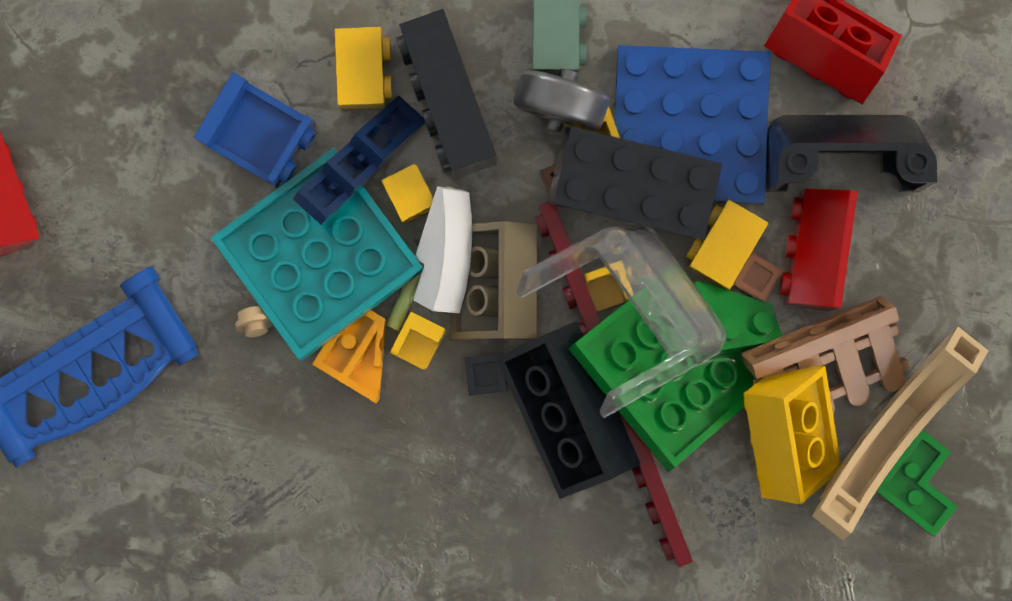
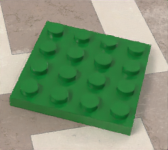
M677 263L568 348L667 472L678 466L744 408L745 399L743 393L754 386L752 380L756 379L745 367L741 353L747 350L709 356L689 290L693 283Z

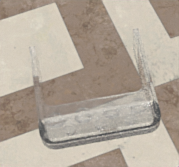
M641 225L607 227L523 271L517 290L519 297L523 298L581 266L600 258L667 352V359L664 362L608 392L599 411L603 418L720 352L727 338L724 325L658 234L652 228Z

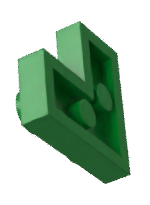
M922 429L892 467L876 492L929 535L935 537L958 506L928 483L951 454V451Z

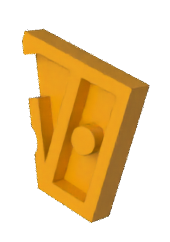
M370 310L324 344L312 365L377 404L380 399L387 320Z

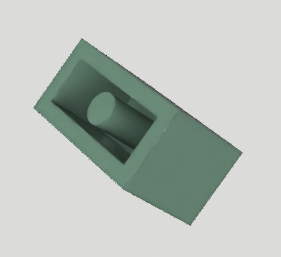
M533 0V71L560 76L562 68L579 73V65H586L587 43L579 42V28L587 27V5H580V0Z

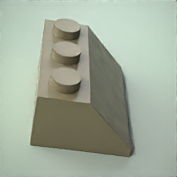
M509 221L472 224L471 263L467 288L460 313H450V340L536 339L537 224Z

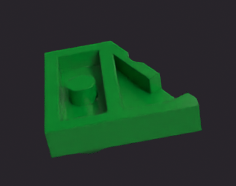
M701 281L694 282L689 287L709 356L749 350L782 336L771 303Z

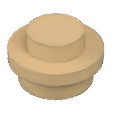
M260 306L249 307L237 313L238 321L235 323L236 330L245 333L246 337L262 336L273 325Z

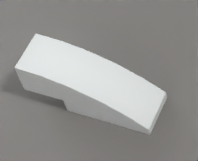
M437 186L415 255L417 260L422 262L424 266L413 300L432 311L460 313L467 288L472 250L471 204L469 192L465 190Z

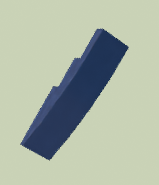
M397 96L358 130L350 142L328 160L316 176L297 191L293 200L322 226L425 124L424 117L403 98Z

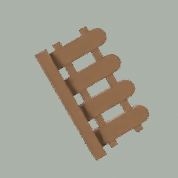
M882 296L741 353L745 367L756 378L752 380L754 385L766 376L816 365H825L834 361L840 383L829 388L833 414L835 412L833 400L845 396L854 406L864 405L870 397L868 385L879 381L888 391H898L905 382L903 371L909 369L907 359L904 357L899 359L893 336L899 334L898 327L895 322L899 321L896 307ZM869 347L875 369L864 373L858 351Z

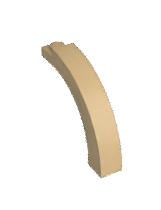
M959 327L949 334L912 373L865 430L819 497L821 501L812 516L841 540L846 539L854 530L871 498L904 451L948 400L977 373L989 350Z

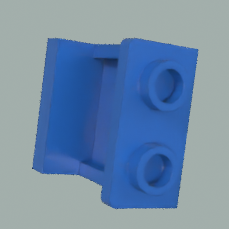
M232 72L193 138L278 188L281 181L286 183L290 180L297 168V164L293 161L301 149L306 151L310 147L317 131L313 129L316 123L312 118L307 115L304 116L253 86L245 78Z

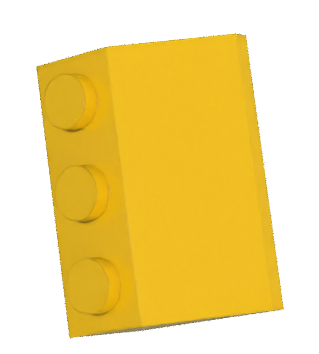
M824 365L766 376L743 393L745 399L744 407L747 412L751 434L750 442L753 446L757 468L756 476L759 481L762 498L801 505L826 484L841 465L826 367Z

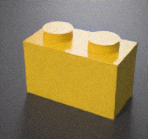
M381 27L335 29L338 107L341 111L384 109L386 107V98H393L392 76L385 75L384 61L391 60L390 37L383 38Z
M727 200L723 207L716 204L710 214L708 223L710 229L705 239H695L685 256L691 260L687 269L717 287L730 290L766 229L768 222L731 200Z

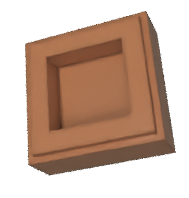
M751 252L732 286L752 298L765 302L783 270L756 253Z

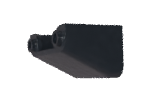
M783 115L773 120L767 130L766 192H786L789 183L805 182L811 178L817 170L818 155H880V173H886L894 177L899 183V192H920L937 183L936 155L916 121L909 116Z

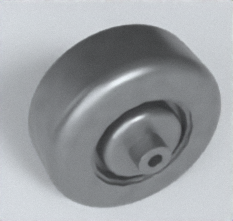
M562 68L560 77L544 72L527 70L520 76L513 103L520 110L547 119L545 129L561 133L563 125L575 126L577 124L587 130L597 131L603 125L609 105V97L606 93L596 88L576 82L578 73Z

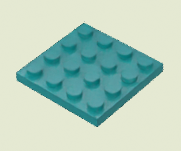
M334 147L211 237L222 255L300 361L306 359L422 273L423 266L364 187L322 226L293 200L297 191L316 176L326 162L338 153Z

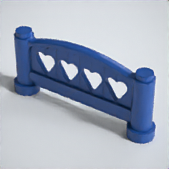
M153 266L140 271L120 285L127 300L0 378V450L9 463L12 462L15 468L36 457L33 452L35 446L77 433L118 411L141 393L171 361L176 360L178 365L181 366L199 355L196 350L197 345L157 283L161 278ZM125 330L150 341L154 346V353L147 358L141 357L140 362L135 366L128 365L125 361ZM92 351L118 362L122 368L121 374L116 378L108 377V381L104 386L95 385L92 381ZM60 371L85 382L89 388L86 397H76L74 404L69 407L62 405L59 399ZM27 392L53 403L56 407L54 417L50 419L43 418L42 423L38 427L29 425L27 422Z

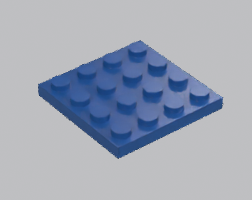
M618 45L614 122L620 138L723 163L714 203H725L727 200H731L736 204L763 205L765 203L770 52Z

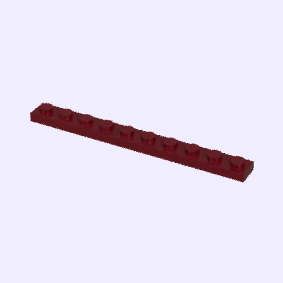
M545 202L539 205L540 215L534 216L542 238L550 237L554 250L548 252L556 274L562 271L564 273L568 286L563 287L562 291L569 309L577 307L582 320L578 324L584 336L601 322L556 205ZM618 411L641 463L631 469L639 489L646 487L651 499L650 502L645 503L652 524L660 523L665 535L664 538L659 539L664 556L667 561L674 559L678 567L692 563L693 560L651 451Z

